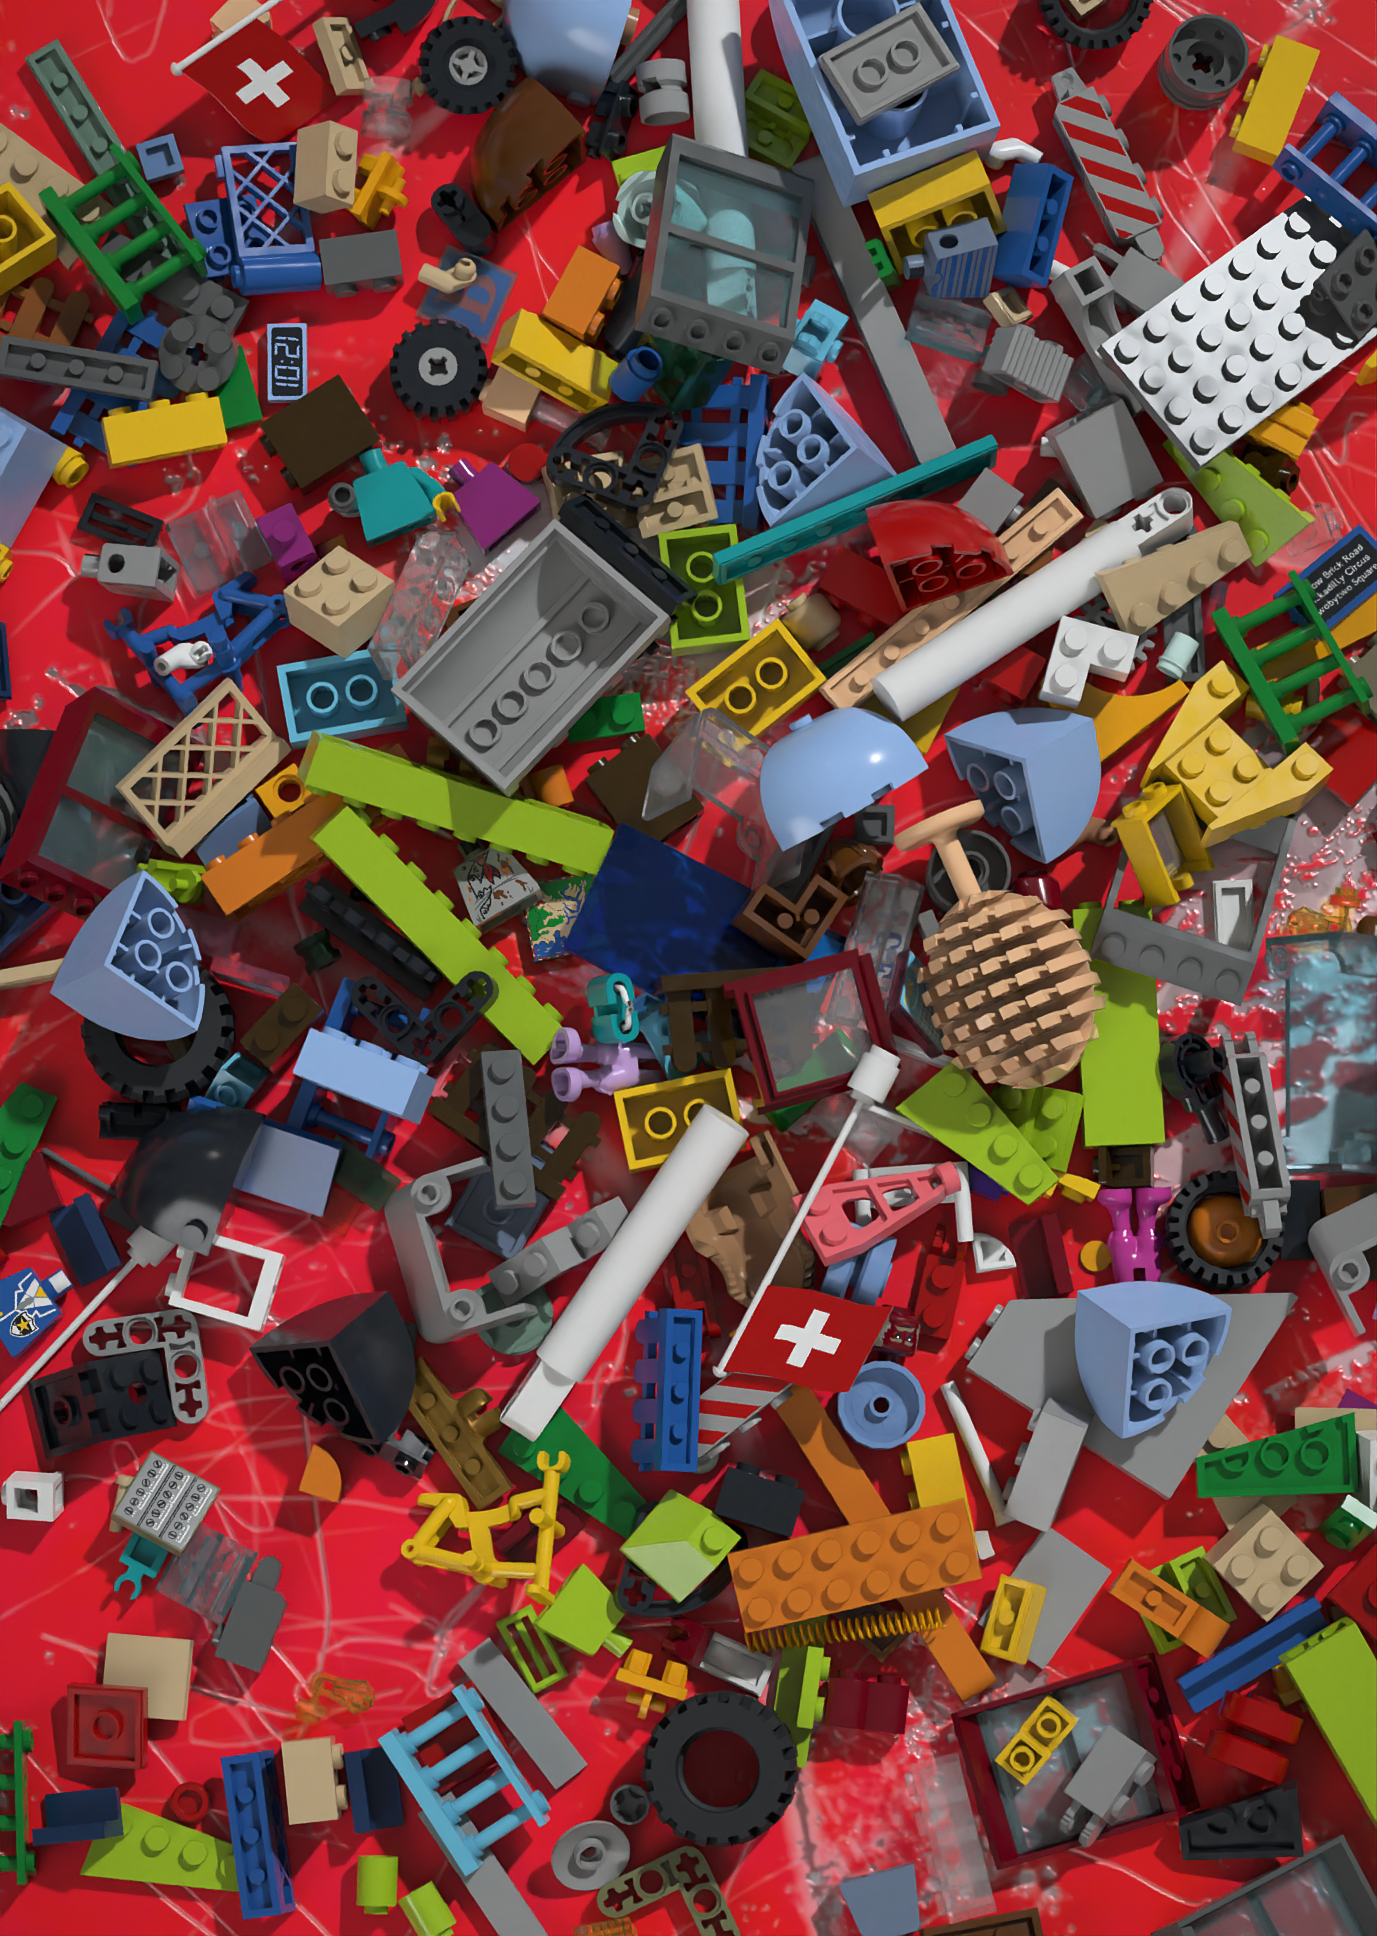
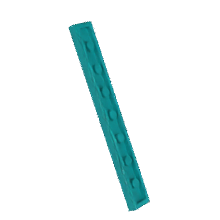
M992 434L716 552L712 558V576L718 586L724 585L869 522L865 508L892 501L920 500L981 474L985 467L989 470L995 468L998 443Z

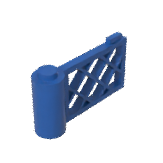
M297 142L224 146L220 148V155H214L213 157L216 179L224 180L237 257V265L231 266V282L234 289L239 288L242 296L317 291L321 288V262L318 253L315 251L309 210L296 205L291 212H288L273 200V197L282 186L294 195L293 183H295ZM289 154L291 168L284 176L266 163L272 155ZM245 157L256 167L245 179L232 169L231 158ZM260 170L278 182L268 196L250 183ZM291 175L293 177V183L288 180L291 177ZM235 182L240 185L237 190L235 187ZM244 189L262 202L252 215L238 205L237 198ZM266 206L284 219L274 232L256 219ZM297 212L299 213V219L294 216ZM241 218H242L244 221H246V223L243 225V227H242V224H241ZM290 223L302 232L304 244L290 245L278 235ZM250 225L268 238L262 247L245 248L243 234Z

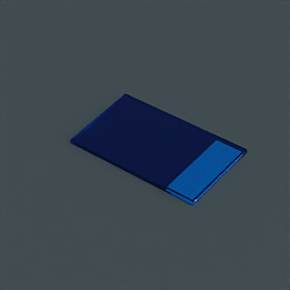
M623 822L616 828L615 836L567 938L563 940L561 948L609 974L623 973L627 975L633 986L652 996L654 994L652 980L663 975L789 966L730 923L753 889ZM828 928L805 962L844 952L849 948L851 940ZM836 972L817 977V980L806 985L807 993H814L815 1003L808 1004L810 1029ZM780 987L768 990V996L781 995ZM703 992L690 993L691 1002L704 1001ZM664 995L654 996L665 1002ZM782 1006L770 1007L772 1035L785 1036ZM731 1010L734 1037L745 1039L738 1010ZM705 1012L692 1013L694 1017L706 1023ZM786 1046L774 1047V1058L794 1066L795 1062H792L787 1056Z

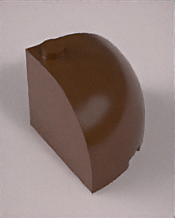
M526 77L517 86L512 85L508 87L512 90L507 96L502 93L498 97L500 103L483 124L471 153L469 181L472 196L477 208L487 218L497 234L586 161L584 128L553 94L530 77Z

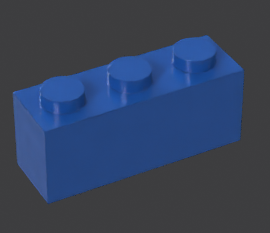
M1050 163L1015 164L1002 213L1008 230L998 234L996 237L999 245L993 278L1008 286H1013V288H1047L1072 188L1073 176Z

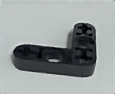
M482 971L469 972L424 1020L385 983L375 977L367 976L359 979L352 987L351 999L355 1007L407 1058L429 1068L437 1065L492 1007L498 998L499 988L495 979ZM477 982L483 985L486 982L483 987L486 995L483 998L474 996L471 999L475 993L472 988L473 984ZM367 988L376 990L375 996L387 1006L380 1010L375 1004L369 1001L365 1002L367 996L364 994ZM460 997L474 1008L471 1012L457 1002ZM450 1009H458L462 1017L461 1023L453 1030H446L442 1023L445 1012ZM395 1012H404L407 1016L406 1027L401 1032H391L388 1026L389 1018ZM433 1026L436 1031L447 1037L444 1041L436 1037L431 1042L436 1034L430 1031ZM419 1042H431L429 1049L432 1052L428 1057L423 1054L418 1056L421 1051L417 1046Z

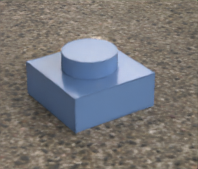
M173 133L136 144L148 185L185 174Z

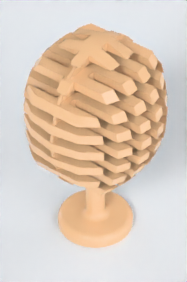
M975 800L925 819L900 832L893 838L896 847L900 851H911L933 843L959 899L938 923L943 924L937 934L923 940L924 950L927 952L926 956L930 955L927 967L919 968L917 971V984L929 982V990L921 996L925 1006L933 1007L934 1015L930 1018L934 1027L941 1029L944 1037L940 1039L944 1049H954L960 1055L951 1060L960 1070L972 1067L980 1072L978 1074L985 1084L1000 1082L1014 1086L1012 1088H1036L1054 1083L1066 1076L1084 1057L1081 1054L1086 1048L1087 1043L1099 1038L1097 1023L1093 1024L1095 1012L1106 1008V994L1095 996L1094 988L1100 985L1101 981L1097 972H1091L1089 963L1092 960L1088 951L1082 949L1079 944L1082 937L1078 929H1069L1064 924L1072 917L1063 909L1051 911L1042 904L1043 901L1037 896H1022L1020 894L1008 893L1012 890L981 892L957 837V831H961L974 824L985 813L981 800Z

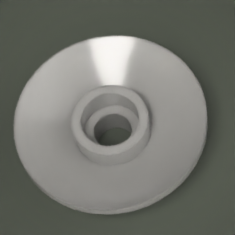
M594 1820L575 1825L558 1839L552 1850L551 1865L553 1872L563 1885L571 1889L588 1891L601 1888L605 1883L619 1877L626 1868L630 1858L629 1841L625 1833L618 1826L610 1822Z

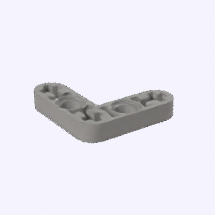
M173 1309L98 1320L86 1327L83 1333L84 1346L89 1353L98 1357L164 1348L172 1408L175 1416L187 1424H197L207 1417L210 1410V1401L200 1328L197 1318L191 1312L185 1309ZM182 1316L185 1322H191V1329L185 1331L184 1338H179L176 1332L163 1333L166 1341L158 1343L160 1330L155 1319L163 1318V1326L176 1324V1317ZM140 1321L148 1323L152 1329V1337L145 1344H136L130 1337L131 1327ZM124 1323L122 1336L127 1345L125 1348H119L120 1340L106 1342V1349L100 1350L99 1345L91 1343V1337L97 1335L98 1328L102 1327L107 1334L119 1333L116 1325ZM183 1355L192 1356L197 1363L195 1374L189 1378H181L175 1371V1362ZM200 1380L201 1388H192L194 1400L202 1402V1408L197 1409L196 1416L190 1418L188 1412L181 1411L180 1404L187 1402L186 1390L177 1392L176 1385H190Z

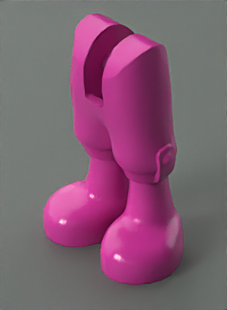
M1171 1187L1134 1188L1138 1214L1136 1236H1133L1130 1229L1132 1188L1098 1190V1201L1101 1205L1108 1208L1113 1222L1114 1231L1109 1233L1106 1247L1111 1253L1114 1282H1133L1134 1268H1140L1141 1270L1140 1281L1160 1282L1161 1250L1165 1242L1161 1232L1155 1229V1222L1159 1207L1169 1202L1172 1198Z

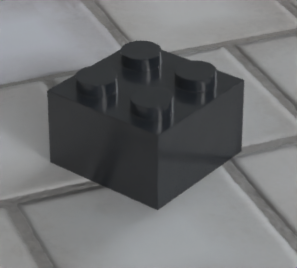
M742 1462L737 1463L736 1469L728 1466L713 1513L791 1538L805 1494V1490L798 1489L800 1481L780 1474H776L773 1481L759 1476L761 1468Z

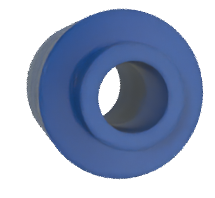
M649 347L631 350L609 376V384L613 392L619 398L628 402L640 400L661 375L663 366L661 357Z

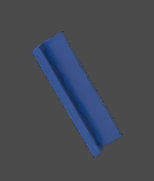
M1309 1596L1213 1654L1209 1659L1203 1660L1175 1677L1174 1681L1193 1713L1196 1714L1223 1698L1225 1690L1233 1692L1280 1663L1278 1656L1328 1627V1623L1319 1610L1321 1605L1316 1597Z
M274 1749L222 1757L220 1759L243 1920L280 1915L296 1910Z

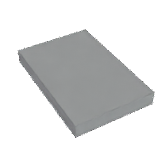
M920 2L820 55L817 60L858 127L958 73L960 69L958 62Z
M1051 1527L1048 1533L1044 1531L1039 1533L1010 1575V1577L1047 1588L1028 1655V1660L1044 1670L1112 1572ZM993 1601L977 1622L983 1628L986 1627Z

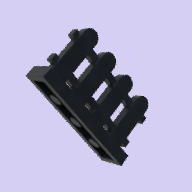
M586 493L563 503L557 513L561 517L559 522L669 615L672 621L669 627L674 625L679 618L675 613L692 606L698 593ZM656 638L636 659L647 654L652 656L657 653L660 646L655 642Z
M321 876L315 884L308 880L303 887L307 891V896L298 909L425 1003L444 976L409 940Z

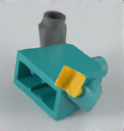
M380 448L369 450L359 456L366 475L352 481L354 487L348 483L340 482L333 485L328 493V502L331 508L339 515L352 518L361 517L369 549L438 521L437 515L442 522H445L447 519L443 513L448 508H455L458 513L461 511L454 495L446 492L439 481L418 467L408 468L404 461L388 466Z

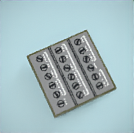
M151 1450L113 1511L111 1520L181 1558L220 1494L221 1488Z

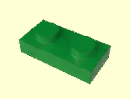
M640 692L598 698L568 730V745L646 733Z
M1348 1494L1323 1518L1317 1530L1325 1535L1326 1540L1331 1545L1351 1552L1374 1531L1377 1526V1513Z

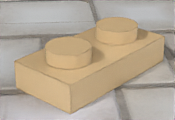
M322 17L312 23L317 43L325 60L336 95H364L372 90L373 86L349 18Z

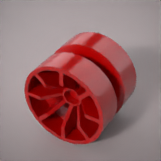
M1225 1690L1217 1715L1224 1721L1236 1726L1234 1733L1211 1729L1201 1754L1280 1785L1283 1782L1290 1760L1281 1753L1271 1749L1273 1741L1288 1746H1296L1305 1720L1286 1713V1706L1250 1692L1246 1697Z

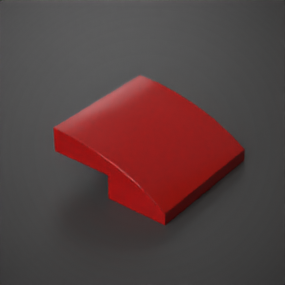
M1348 705L1328 715L1305 740L1333 768L1325 787L1348 808H1351L1377 779V725Z
M472 1680L464 1684L467 1690L473 1687L482 1699ZM450 1691L401 1718L407 1732L410 1733L458 1700L453 1692ZM485 1705V1708L481 1710L482 1714L510 1757H512L513 1755ZM465 1715L418 1746L417 1750L425 1765L431 1768L480 1734L468 1715ZM487 1749L440 1780L438 1789L443 1795L494 1767L498 1762L491 1751Z

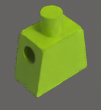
M583 1563L577 1564L554 1594V1605H546L531 1624L587 1656H593L600 1646L603 1645L620 1658L634 1640L617 1626L625 1614L616 1608L613 1595Z

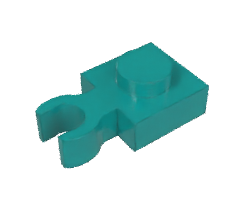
M133 1532L119 1559L120 1562L128 1565L129 1568L125 1574L118 1577L114 1584V1590L119 1592L122 1583L130 1580L135 1585V1591L130 1599H137L142 1591V1578L146 1574L156 1579L169 1551Z

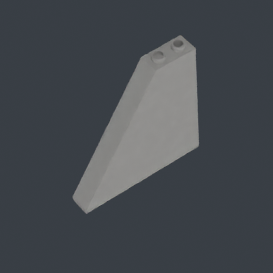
M1293 1293L1212 1295L1232 1307L1227 1337L1219 1356L1213 1354L1210 1363L1202 1374L1206 1377L1205 1381L1185 1404L1179 1401L1168 1412L1163 1414L1165 1417L1163 1422L1147 1431L1124 1439L1114 1434L1100 1420L1084 1390L1075 1352L1077 1298L1010 1300L1005 1308L997 1304L985 1323L992 1329L984 1341L976 1337L964 1358L970 1361L965 1370L1032 1413L1036 1407L1043 1409L1047 1400L1051 1397L1093 1414L1094 1417L1083 1446L1165 1500H1168L1282 1324L1298 1296Z

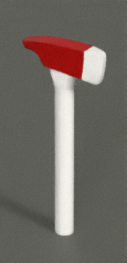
M951 1381L940 1386V1389L994 1512L996 1528L975 1532L977 1552L980 1559L984 1560L1022 1542L1038 1532L1039 1529L1003 1515L1007 1502L1001 1498L1003 1494L956 1383Z

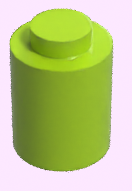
M358 1856L356 1905L364 1906L365 1914H388L389 1906H397L398 1856Z
M432 1880L398 1900L399 1905L418 1936H451L454 1934L451 1926L457 1921Z

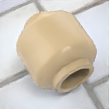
M802 592L785 606L789 613L785 616L783 625L802 649L814 648L817 652L840 634V631L837 629L841 623L840 615L821 593H815L807 597Z

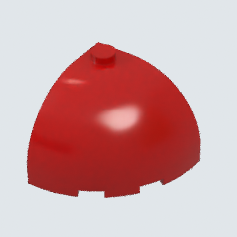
M918 499L892 501L865 508L883 566L902 613L1014 574L1009 557L998 537L984 522L966 510L939 501Z

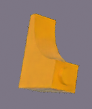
M1044 678L1039 682V685H1040L1041 687H1042V683H1043ZM1180 679L1171 686L1151 694L1122 696L1102 691L1085 682L1077 709L1038 699V701L1044 708L1060 709L1093 718L1102 765L1187 698L1190 690ZM1039 690V692H1038V694H1037V697H1036L1037 699L1039 698V694H1040V691H1041V690Z

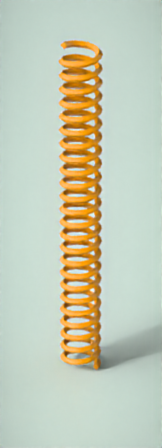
M935 1607L934 1623L929 1608L926 1609V1624L922 1610H918L919 1625H917L915 1612L911 1610V1627L909 1626L907 1613L903 1611V1629L899 1614L895 1612V1630L891 1615L887 1613V1631L883 1615L879 1614V1632L875 1616L872 1615L871 1633L867 1617L864 1616L863 1634L859 1618L856 1617L855 1635L851 1619L848 1618L847 1635L843 1620L840 1619L839 1636L834 1620L831 1621V1637L827 1622H823V1638L819 1623L816 1622V1640L814 1639L811 1624H807L808 1641L805 1636L804 1627L800 1624V1643L794 1625H792V1644L789 1638L788 1627L786 1626L784 1627V1644L780 1628L778 1627L776 1628V1645L771 1628L768 1629V1646L764 1630H760V1647L756 1631L752 1632V1648L748 1633L744 1634L749 1652L754 1654L756 1649L760 1653L763 1649L769 1652L771 1648L777 1651L779 1647L785 1650L787 1645L791 1649L794 1648L795 1644L801 1648L803 1642L807 1647L810 1646L811 1642L817 1646L819 1641L825 1645L827 1640L833 1644L835 1639L840 1643L843 1638L848 1642L851 1637L856 1641L858 1637L864 1640L866 1635L872 1639L874 1634L878 1638L882 1636V1633L888 1637L890 1631L896 1636L898 1630L904 1635L906 1629L912 1634L914 1628L920 1633L922 1627L928 1632L930 1626L934 1631H936L938 1625L942 1630L946 1626L942 1625L939 1610Z

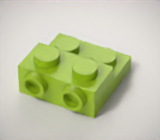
M1002 1083L1000 1086H995L991 1093V1099L1052 1171L1066 1173L1085 1096L1076 1092L1044 1086L1031 1089L1012 1088L1014 1086Z

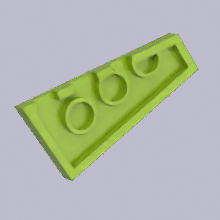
M1170 439L1162 444L1222 523L1230 520L1239 524L1252 554L1249 559L1256 568L1263 565L1316 520L1307 511L1302 512L1290 502L1291 498L1280 488L1275 490L1260 477L1261 473L1250 463L1245 465L1233 455V449L1230 447L1196 472Z
M952 1062L895 1108L896 1111L917 1124L925 1132L942 1142L1028 1206L1060 1181L968 1070H960Z
M121 1802L124 1835L93 1840L80 1875L239 1892L233 1845L231 1842Z

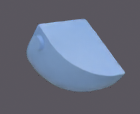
M504 0L502 29L505 32L504 36L506 39L511 40L514 46L512 52L514 56H517V66L527 77L536 80L548 91L567 97L566 101L573 105L588 107L591 104L596 106L608 80L632 0Z
M803 372L786 390L775 406L773 413L776 417L771 424L767 436L762 434L756 459V466L760 468V486L756 487V492L765 519L771 528H775L897 475V473L869 436L843 407L818 383Z
M0 406V543L11 548L68 446Z
M845 707L829 711L813 720L810 714H807L789 724L792 732L774 743L764 758L760 773L762 806L775 839L782 851H785L824 831L825 828L842 818H847L875 802L874 800L891 790L897 789L929 767L910 737L895 723L876 712L862 708Z
M1018 708L978 717L944 734L951 761L960 781L967 778L971 788L978 797L977 800H981L985 810L983 817L993 828L1000 825L1012 837L1010 841L1012 846L1025 855L1047 864L1063 854L1079 838L1091 818L1100 788L1101 762L1093 718L1054 708Z
M144 870L124 880L102 900L77 933L66 953L50 993L94 1023L126 1036L162 1041L179 1039L196 1032L202 1018L205 984H200L197 962L202 959L192 929H185L175 911V908L178 907L175 900L156 879Z
M1121 1282L1078 1291L1075 1320V1352L1078 1370L1086 1395L1094 1411L1106 1427L1121 1439L1135 1436L1165 1420L1163 1414L1168 1412L1179 1401L1185 1404L1205 1381L1206 1377L1202 1374L1210 1363L1213 1354L1219 1356L1230 1325L1232 1307L1206 1292L1164 1282Z

